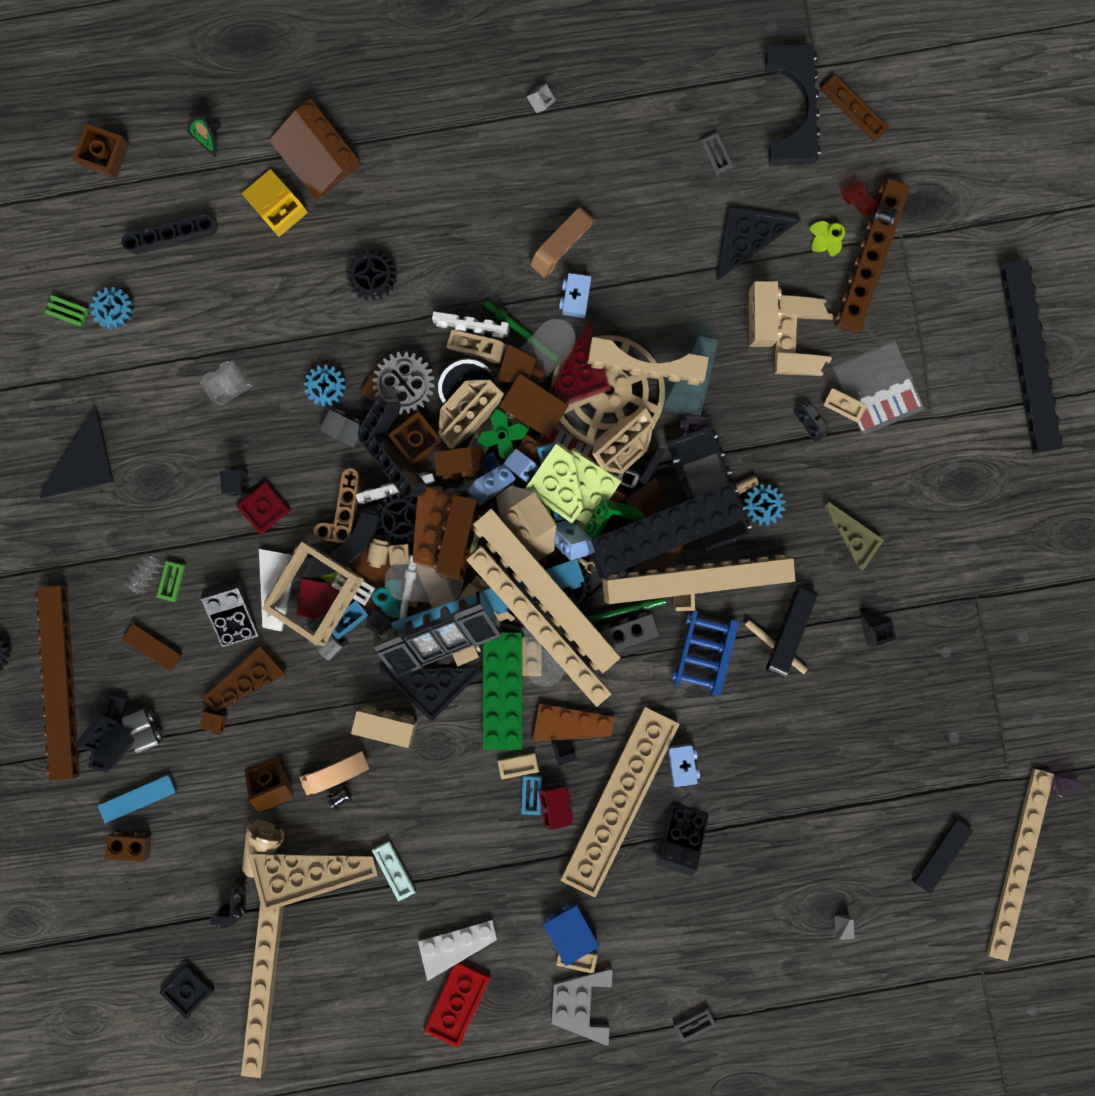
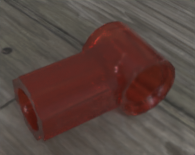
M860 180L841 191L844 201L848 205L853 204L863 216L868 217L874 213L877 203L867 193L865 185Z

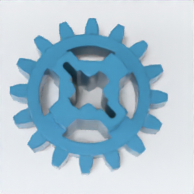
M105 287L104 293L97 291L99 297H92L95 304H90L94 308L90 313L96 316L93 320L97 323L100 322L99 325L102 327L107 326L110 330H112L113 325L116 329H120V324L126 326L125 320L132 319L128 316L129 313H134L130 309L134 304L128 301L130 296L124 295V291L121 289L117 291L115 287H112L111 291ZM118 297L122 300L123 306L119 304L120 300ZM101 311L104 312V317H105L106 319L103 318V316H102V314H101Z
M318 365V371L316 372L311 369L312 375H306L309 381L304 383L308 387L304 392L311 394L308 399L310 401L314 400L316 405L321 402L322 407H325L326 403L333 406L334 400L339 403L338 397H344L341 391L346 389V386L342 385L346 380L340 378L342 373L340 371L335 373V367L329 370L328 365H325L324 369ZM330 375L335 377L337 383L331 381ZM326 382L329 387H326L324 390L321 385H325ZM313 389L319 391L320 397L316 396ZM336 391V392L334 393V395H332L331 397H329V395H330L332 392Z
M763 484L759 485V490L753 487V493L747 492L749 499L743 500V502L747 503V506L744 508L748 510L745 516H752V523L757 520L759 526L763 522L768 526L770 520L774 524L777 522L776 517L782 518L780 511H785V508L781 507V504L786 502L780 500L783 494L776 493L778 488L771 490V485H767L766 489H764ZM767 493L772 495L775 500L770 499ZM758 494V500L756 503H752L754 497ZM763 500L764 503L772 504L766 507L765 509L764 507H756L757 505L763 503ZM773 507H776L774 514L770 516V511L773 509ZM753 510L758 511L761 517L757 516Z

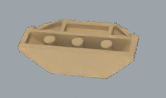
M491 380L465 381L440 409L438 436L453 450L472 436L497 409L504 393Z
M643 408L620 419L594 442L592 454L602 470L622 474L647 452L652 429L655 427V422L647 408Z
M511 485L496 496L500 516L535 559L539 561L555 550L557 524L536 492Z

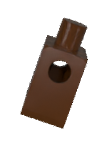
M508 345L497 380L514 383L520 373L530 380L532 378L543 380L546 370L536 367L538 358L513 345Z

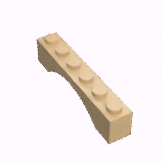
M592 337L587 364H592L591 367L603 369L604 366L610 367L611 371L615 372L628 370L632 375L645 373L655 379H660L662 376L668 377V380L673 382L686 380L690 385H699V383L705 381L709 357L688 354L672 362L648 363L627 355L612 340Z

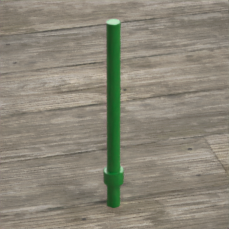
M489 300L485 303L484 307L492 312L497 320L508 323L509 327L556 364L559 363L561 360L560 356L510 318L506 311L502 308L499 309Z
M665 597L654 600H642V603L586 617L593 623L641 610L645 612L652 610L653 607L665 605L666 600ZM555 624L553 625L558 631L564 630L561 625L559 627Z

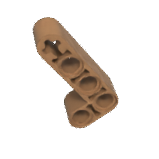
M579 207L538 249L530 266L544 278L548 277L559 259L592 226L595 219Z
M350 468L342 473L334 524H317L314 528V535L317 539L344 543L354 531L358 505L356 494H359L361 486V475L358 471ZM353 473L356 479L351 481V486L355 487V489L345 488L346 485L350 486V480L347 477ZM351 491L353 493V499L349 502H346L344 499V495L346 494V492ZM345 510L350 512V518L347 521L341 518V514ZM326 526L328 528V534L327 536L322 537L320 535V529ZM342 529L347 531V537L344 540H341L338 536L339 531Z

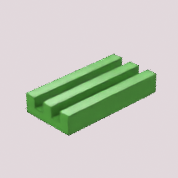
M51 295V302H48L47 306L49 307L45 310V313L83 327L89 309ZM56 302H59L64 305L75 308L77 310L83 311V313L81 315L79 313L73 312L71 310L65 309L55 304ZM57 309L81 319L78 322L52 311Z
M166 560L157 598L177 602L186 565ZM170 566H173L166 595H163ZM179 568V572H178V575H177V579H176V583H175L173 595H172V597H170V596H171V592H172V588H173V584H174V580H175V576H176V572H177V569Z

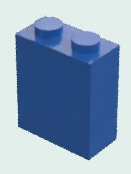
M571 902L561 907L562 911L557 914L552 912L545 916L543 926L565 967L599 948V943L577 903L572 904Z

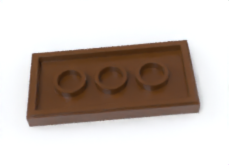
M383 537L376 538L378 540L384 541ZM370 540L364 552L350 565L352 571L364 579L363 582L376 590L379 587H384L387 581L397 579L393 567L390 565L389 555L387 556L386 564L381 565V568L369 566L370 562L366 560L370 543H373V540ZM362 586L359 587L360 589L364 590L365 592H367V593L369 592V590L365 589L364 587H362ZM384 594L378 595L380 600H385ZM371 595L364 606L368 619L374 610L384 614L381 606L373 602Z

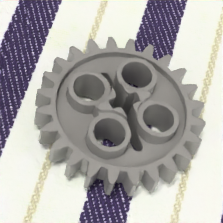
M397 352V358L390 354L391 360L388 361L384 358L385 365L378 364L381 370L374 371L378 378L372 379L373 382L377 383L372 388L379 390L375 397L395 396L398 398L401 392L407 393V399L400 401V415L403 414L404 410L410 414L412 408L415 412H418L417 406L424 408L422 402H430L427 395H434L430 389L435 388V385L430 382L434 381L435 377L429 376L433 371L432 369L426 370L429 364L427 362L422 364V357L416 360L415 353H413L411 358L408 352H405L404 357ZM403 366H409V373H400V370ZM393 370H396L401 378L407 381V385L415 393L414 397L403 385L401 386V382L393 374ZM388 378L395 379L393 386H386L385 382ZM416 380L422 381V387L419 389L412 387L413 382Z

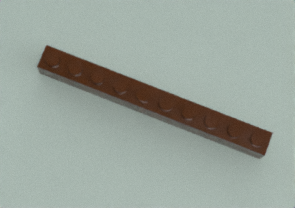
M67 585L37 587L35 598L38 603L37 620L40 625L38 639L41 641L39 658L42 660L40 676L43 679L41 693L45 703L43 708V716L46 719L44 735L47 737L45 754L48 756L46 772L49 776V781L74 779L80 775L78 746L76 745L77 728Z

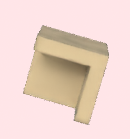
M695 594L673 596V610L694 611Z

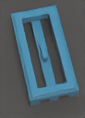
M523 775L521 814H541L539 793L537 794V810H533L534 780H538V790L542 789V775ZM527 780H530L529 810H525Z

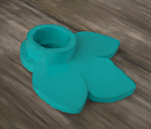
M394 579L387 581L384 587L377 588L373 592L372 599L376 605L381 606L386 616L399 618L403 591L400 590L401 581ZM384 594L385 600H380L378 595Z

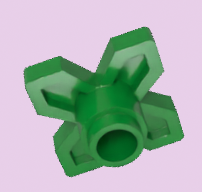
M496 409L491 417L494 430L482 432L478 443L486 448L498 444L499 456L507 460L508 456L515 450L514 440L524 439L530 429L522 423L509 426L508 414L500 409Z

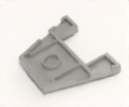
M609 967L603 971H595L594 974L589 973L581 977L576 976L555 982L552 1024L601 1044L609 1045V1025H593L589 1023L591 987H612L613 969Z

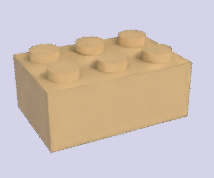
M778 281L754 282L749 289V347H772L778 341V338H781L782 329L781 326H778V318H781V307H778V299H781V287H778Z
M365 705V707L357 710L351 734L409 748L412 744L418 722L413 720V716L406 714L397 716L394 711L384 710V712L376 711L377 708L370 705Z

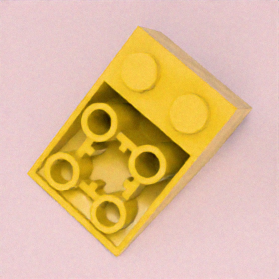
M271 169L241 193L278 237L308 213Z

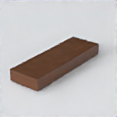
M135 623L131 625L122 639L169 671L173 670L182 656L181 653Z

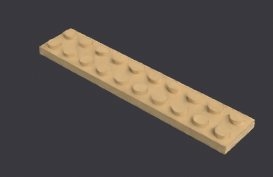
M644 706L560 879L562 882L596 897L680 725L678 722Z

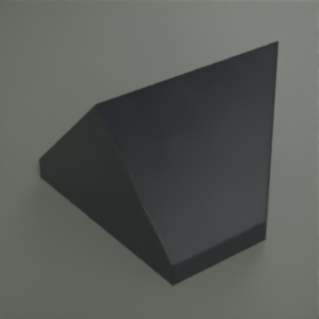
M859 608L866 645L875 647L896 640L893 621H887Z

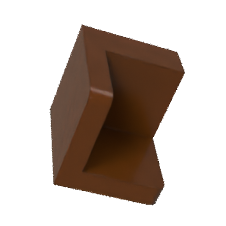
M207 709L201 711L200 715L203 718L200 727L210 730L211 734L214 735L222 734L228 714Z

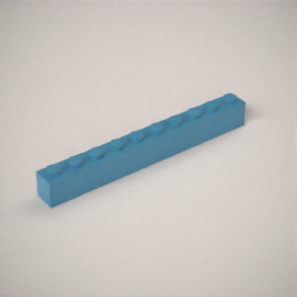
M577 559L546 569L561 589L569 586L571 590L581 587V582L584 581ZM514 580L530 600L533 599L534 602L539 601L536 596L532 598L526 592L525 588L527 586L523 581L519 583L517 580ZM492 588L481 592L493 612H496L497 615L508 612V606ZM476 594L462 598L466 600L468 606L477 603ZM461 599L392 622V626L397 631V635L405 632V623L407 621H412L416 628L423 625V616L427 613L430 614L433 620L441 618L440 610L444 606L448 607L450 613L458 611V602ZM454 623L436 630V632L441 631L444 634L453 631L452 627L455 625ZM429 633L421 636L423 641L432 638Z

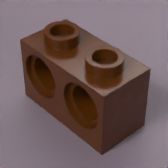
M114 830L113 833L107 836L105 859L145 862L150 858L151 835H146L144 831L126 833V830ZM116 840L122 843V848L116 846ZM135 842H139L141 844V850H138L135 847Z

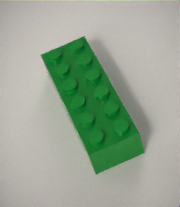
M501 632L500 637L483 643V750H522V632Z

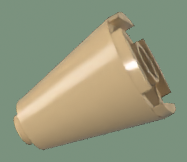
M257 820L253 824L248 823L242 870L246 876L254 877L248 854H275L284 840L285 834L282 829L278 831L275 829L274 824L266 821Z

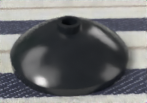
M464 358L450 363L442 371L438 380V392L442 402L445 404L460 388L463 380H491L495 385L496 383L493 373L487 365L476 359Z

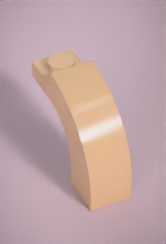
M361 751L299 778L306 795L349 780L369 770V767Z

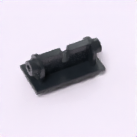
M806 402L794 411L797 419L802 423L815 443L830 433L828 431L829 427H827L822 418L817 421L814 419L819 414L812 404Z

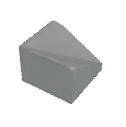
M546 83L535 88L527 96L536 113L546 110L556 100Z
M835 915V934L840 940L855 938L854 920L849 915Z

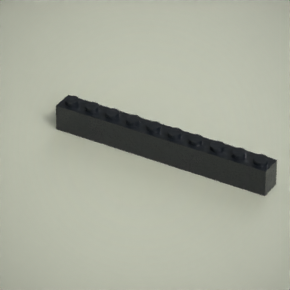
M1029 260L1005 263L999 268L1032 454L1062 449L1063 438L1059 434L1058 426L1060 421L1055 411L1056 399L1052 395L1053 382L1048 372L1049 361L1045 355L1046 343L1042 339L1041 332L1043 326L1041 321H1039V305L1035 300L1036 287L1032 283V266L1029 265Z

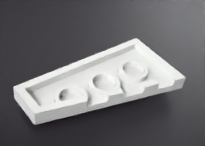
M433 312L432 320L433 323H436L437 327L447 328V326H452L457 331L466 332L467 329L472 330L474 334L482 336L485 333L492 334V337L496 339L508 338L509 324L506 322H502L501 326H499L492 320L485 319V321L480 323L479 320L472 317H464L463 320H460L458 315Z
M428 471L419 474L426 485L436 482L434 474H429ZM387 483L381 485V488L362 491L363 493L356 494V498L359 503L366 504L400 492L394 484Z
M259 549L262 607L266 597L273 591L276 580L283 574L286 563L292 559L293 555ZM293 579L275 608L284 615L287 613ZM262 609L263 628L283 631L284 623Z
M493 920L419 941L418 944L427 981L498 940Z

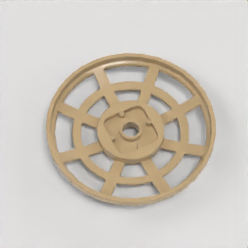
M613 335L595 336V338L623 342L621 350L626 354L629 347L632 346L643 353L651 363H656L655 359L646 349L630 339ZM572 348L559 361L553 374L551 387L558 378L566 359L570 356ZM604 367L614 393L607 395L603 392L569 404L565 411L567 413L574 410L581 420L590 425L587 436L575 430L565 419L564 415L559 422L571 436L592 447L596 441L594 437L597 429L609 430L615 424L600 423L603 414L615 413L619 421L625 417L622 409L628 402L639 406L635 412L647 408V410L655 413L652 419L656 424L665 401L663 377L661 376L658 379L660 395L658 406L647 401L649 394L647 378H649V374L642 373L641 375L628 377L623 371L615 372L611 371L610 367ZM642 381V398L632 394L631 384ZM589 403L597 410L593 420L583 413L580 406Z

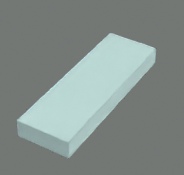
M390 840L373 848L372 852L397 900L400 901L414 894L416 890Z

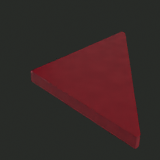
M590 321L586 322L582 334L579 335L570 356L566 359L558 378L549 390L551 394L568 405L611 390L604 366L603 369L591 367L592 364H587L592 337H595Z

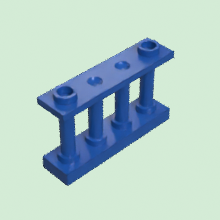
M694 610L688 613L686 618L688 628L678 668L673 670L671 680H674V685L679 686L682 680L709 687L712 695L720 697L739 622L730 619L725 624L697 617L698 611ZM694 625L723 631V634H725L724 641L719 643L692 636ZM690 643L718 650L720 652L719 660L712 661L688 655ZM685 662L712 668L713 671H716L714 679L711 678L709 680L683 673Z

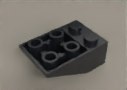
M240 578L202 590L201 602L222 647L259 636L249 600Z
M672 804L659 845L655 865L692 876L698 869L709 816Z

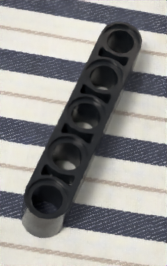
M201 214L127 233L122 237L121 244L131 254L138 255L212 236L217 232L218 226L209 215ZM206 222H210V226L207 229H203V225ZM192 226L191 232L185 234V229ZM173 231V236L166 238L167 233ZM155 236L154 241L148 243L149 237ZM136 240L135 246L130 248V243Z
M800 584L796 587L766 666L767 672L781 678H786L815 604L818 595L817 591Z

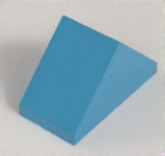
M357 601L347 607L332 632L337 640L353 630L368 616Z

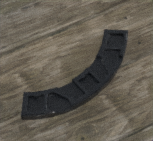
M361 513L359 521L349 538L338 548L326 555L345 567L351 564L364 552L370 540L375 536L381 517ZM315 557L305 558L294 577L315 578L330 575L337 571Z

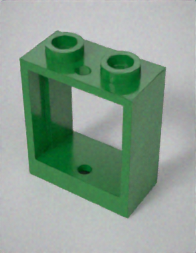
M602 498L589 522L586 524L584 531L591 538L605 534L606 532H602L612 514L625 517L620 527L642 519L645 516L638 507Z

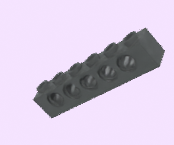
M646 612L635 615L636 619L629 621L628 618L617 621L618 625L612 627L610 624L599 627V632L615 651L659 636L652 614H647ZM639 624L641 626L639 634H632V625ZM616 630L623 632V638L619 641L614 640L612 637L613 632ZM566 638L568 643L576 650L577 643L574 640L570 642ZM546 649L542 650L549 674L563 669ZM577 652L583 658L584 661L591 660L587 655L583 657L579 652Z

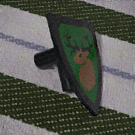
M204 116L192 117L188 121L187 133L214 157L217 156V144L213 133L220 129L221 125L217 121L213 123L211 118L205 119Z

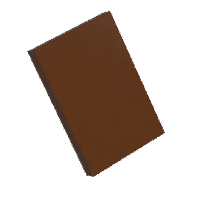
M381 360L378 363L383 366L385 365V363ZM377 364V366L375 367L374 371H380V370H381V369L378 367V364ZM393 370L392 372L401 382V386L403 385L414 397L415 393L407 385V381H404L397 371ZM374 371L360 392L373 401L377 399L375 394L379 392V390L372 388L377 385L372 379L378 378ZM388 378L385 382L386 386H393L395 379ZM414 381L412 387L419 389L422 385ZM401 392L398 395L399 401H405L407 393ZM412 408L410 414L404 410L402 415L400 413L397 415L407 421L416 412Z
M520 373L499 407L549 438L569 405Z

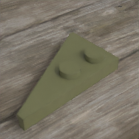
M827 502L825 508L858 568L864 570L884 540L833 504Z

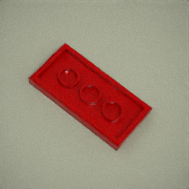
M463 962L455 964L423 1032L459 1048L491 975Z

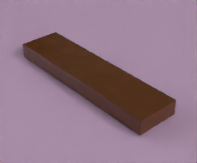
M835 74L821 87L820 90L873 142L889 128Z

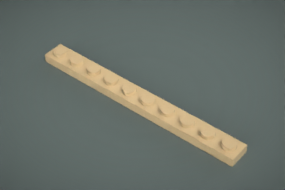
M1032 769L987 950V955L990 957L1008 961L1054 777L1053 773Z

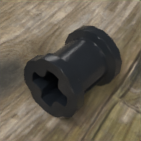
M878 203L872 221L879 220L888 223V226H892L897 215V209L891 210L882 207Z
M345 786L341 787L340 791L327 795L328 803L334 811L338 809V806L352 801L351 795Z

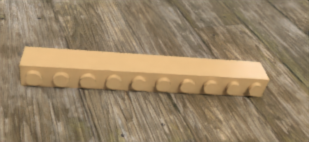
M492 508L473 523L475 526L473 531L479 538L484 537L488 541L487 547L493 553L497 552L501 556L499 560L506 568L510 566L514 571L513 577L519 583L523 581L527 586L525 588L526 592L532 598L534 596L537 597L540 601L538 603L540 608L545 613L547 611L550 612L553 616L550 619L557 627L561 625L564 628L565 632L563 634L570 642L574 640L577 643L578 647L576 649L583 657L587 655L591 659L589 664L595 671L600 670L604 673L620 659L619 654Z
M482 544L466 557L468 563L596 707L611 695V691Z
M786 554L775 555V559H768L767 556L757 557V561H750V559H739V563L721 561L720 565L715 566L713 563H704L702 567L695 568V565H686L681 570H677L676 567L665 568L664 572L652 569L646 570V574L628 572L627 576L620 577V574H612L608 578L602 579L604 602L614 604L795 582L794 558H788Z
M260 903L241 1076L261 1078L266 1068L284 906L263 912Z

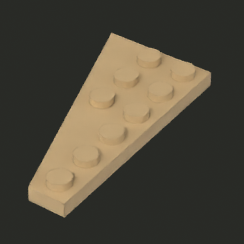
M248 854L263 912L378 876L372 856Z

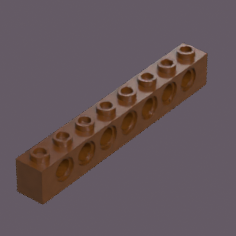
M891 179L880 185L877 193L880 197L878 202L874 203L871 213H874L879 203L882 207L891 210L897 209V215L892 226H888V223L883 224L879 220L872 221L869 219L865 231H868L866 238L863 237L859 245V249H861L860 255L856 256L853 267H855L854 273H851L847 280L848 290L843 293L841 298L842 308L841 310L838 309L834 319L837 321L835 327L855 334L862 330L910 189L909 185ZM885 199L891 200L893 206L887 205ZM873 235H878L881 241L876 242ZM868 252L874 255V260H870L867 257ZM861 270L868 273V278L862 277ZM855 288H859L862 291V296L855 294ZM853 306L856 309V314H851L848 307Z

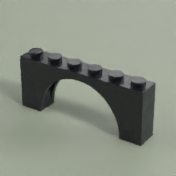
M814 44L767 46L764 53L765 72L783 75L794 82L800 89L806 105L803 125L792 135L784 139L771 141L768 147L769 166L815 164L821 156V147L818 146L817 141L820 138V127H817L819 108H816L819 92L818 89H815L818 72L814 67V63L817 62V52L814 51Z

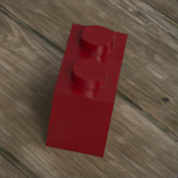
M556 785L539 789L538 793L544 828L554 830L573 825V812L569 805L570 793L567 787Z

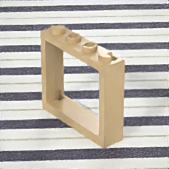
M301 542L295 548L292 559L286 563L283 574L276 580L273 591L264 600L262 609L314 644L325 646L364 579L312 545ZM308 553L348 578L315 634L275 609Z

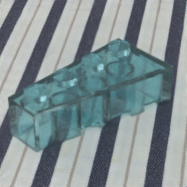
M699 336L690 354L709 357L705 381L699 383V385H690L686 380L675 382L662 410L696 418L701 416L718 340Z

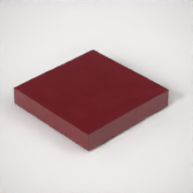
M266 481L236 505L260 535H263L291 511Z
M302 578L296 616L317 619L323 614L326 615L340 591L332 587L333 583Z

